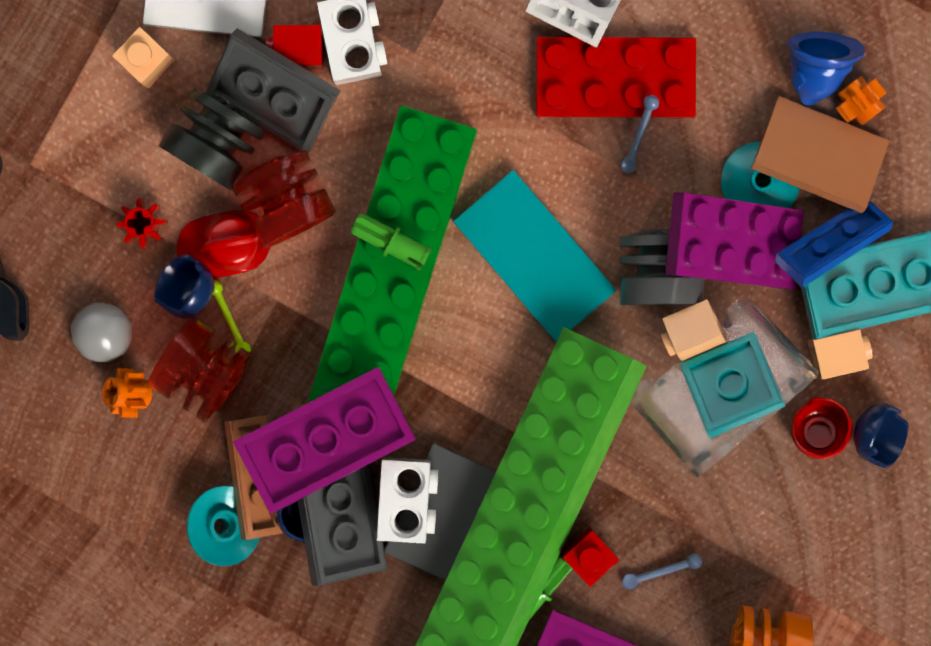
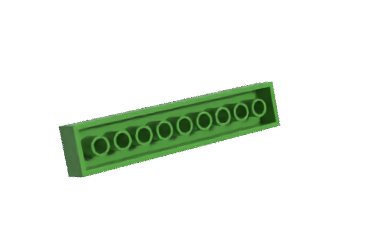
M563 327L416 646L518 645L646 370V365Z

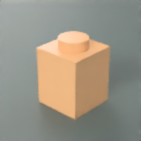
M141 27L112 55L148 89L175 61Z
M707 299L662 318L667 332L661 334L665 347L670 356L677 354L681 361L727 343L715 311Z
M860 329L807 340L816 379L823 380L869 369L867 360L873 358L872 348L868 336H862Z

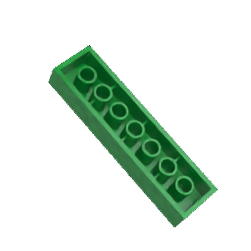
M400 105L366 215L394 230L398 226L401 228L400 233L427 247H431L432 250L422 269L418 271L415 267L390 254H387L386 257L383 256L384 250L358 238L307 403L377 367H380L395 396L477 136V129Z

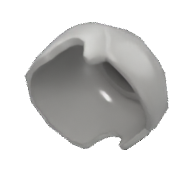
M95 302L85 306L76 313L70 325L71 342L80 355L94 362H111L125 354L132 341V324L128 316L119 307L111 304Z

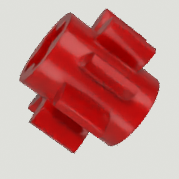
M137 198V208L121 207L126 216L124 221L116 223V227L125 228L128 232L123 240L125 243H130L137 237L139 238L140 247L147 248V239L153 237L156 240L162 241L163 238L158 233L160 225L168 224V220L159 219L156 215L160 209L159 204L155 203L147 210L145 209L144 200ZM141 213L143 217L151 220V225L144 227V234H142L140 229H136L133 226L134 221L140 220Z

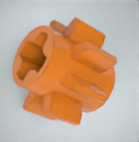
M860 76L837 94L843 103L836 107V109L847 123L856 118L862 126L885 108L880 98L887 94V92L876 78L867 83Z
M117 368V377H109L104 382L102 388L103 402L107 407H111V414H119L120 417L137 418L138 408L146 409L151 402L152 386L147 379H144V372H135V369Z

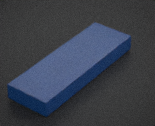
M869 200L867 208L863 213L850 208L845 209L778 252L775 262L803 288L892 229L893 221Z

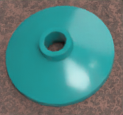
M761 141L745 144L729 156L721 173V190L725 199L790 208L795 202L800 189L771 176H768L769 184L767 187L761 188L756 184L755 177L761 172L753 170L751 167Z
M219 486L205 491L194 501L188 512L186 533L190 546L202 560L212 565L231 566L242 562L251 555L260 540V537L241 540L234 488L231 486ZM217 519H221L223 522V529L220 533L214 530V523Z

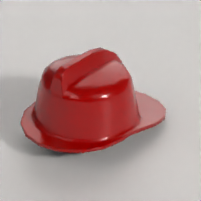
M232 210L203 216L190 221L181 230L177 240V256L190 255L202 262L212 272L213 279L245 273L257 268L266 259L271 248V235L267 225L256 214L246 210Z

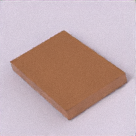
M779 96L775 101L751 169L863 213L870 200L890 140Z

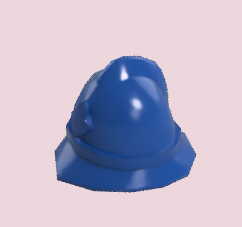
M813 31L797 34L789 38L786 46L790 52L791 80L801 102L804 105H813L831 96L842 84L846 75L852 72L853 64L864 56L865 46L857 39L831 32Z

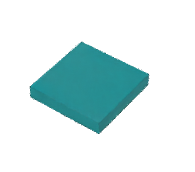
M754 331L679 363L709 438L786 407Z

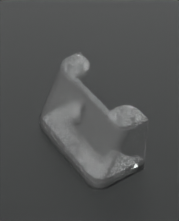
M738 298L722 312L726 319L721 323V328L727 342L753 331L755 332L785 404L819 375V371L752 299L743 302L741 298ZM679 360L662 376L652 380L648 375L642 379L630 404L686 470L696 478L709 470L778 410L709 438L679 363L682 361Z

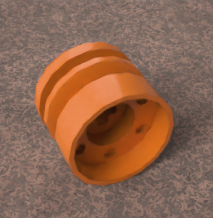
M741 605L736 622L731 630L729 646H813L812 616L805 613L782 611L776 628H774L771 624L769 609L760 608L754 625L753 607Z

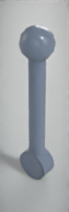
M654 95L645 97L643 102L645 110L629 154L621 161V169L626 173H632L636 169L637 161L635 158L652 111L659 106V99Z
M691 554L687 560L638 575L627 573L622 578V584L626 589H634L639 582L688 567L698 569L702 565V558L698 554Z

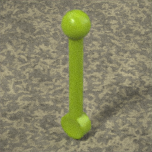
M214 280L215 288L212 295L215 296L237 344L235 352L240 357H246L251 352V346L243 341L222 295L223 285L218 280Z

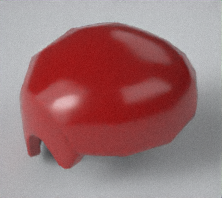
M811 398L795 412L791 425V437L796 448L810 459H831L840 454L850 442L852 420L846 407L835 399Z

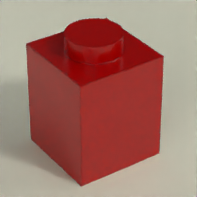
M273 25V36L266 37V46L306 70H324V34L322 25Z
M590 526L561 552L563 559L589 587L596 583L619 561L614 551Z

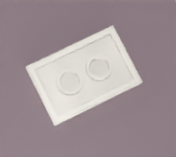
M145 0L143 24L145 26L231 35L238 28L253 38L263 39L267 0Z

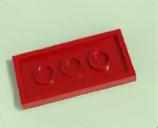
M537 37L536 118H642L645 110L643 102L645 97L649 95H654L659 99L658 108L652 111L650 117L652 119L696 118V38L602 37L596 48L577 37Z

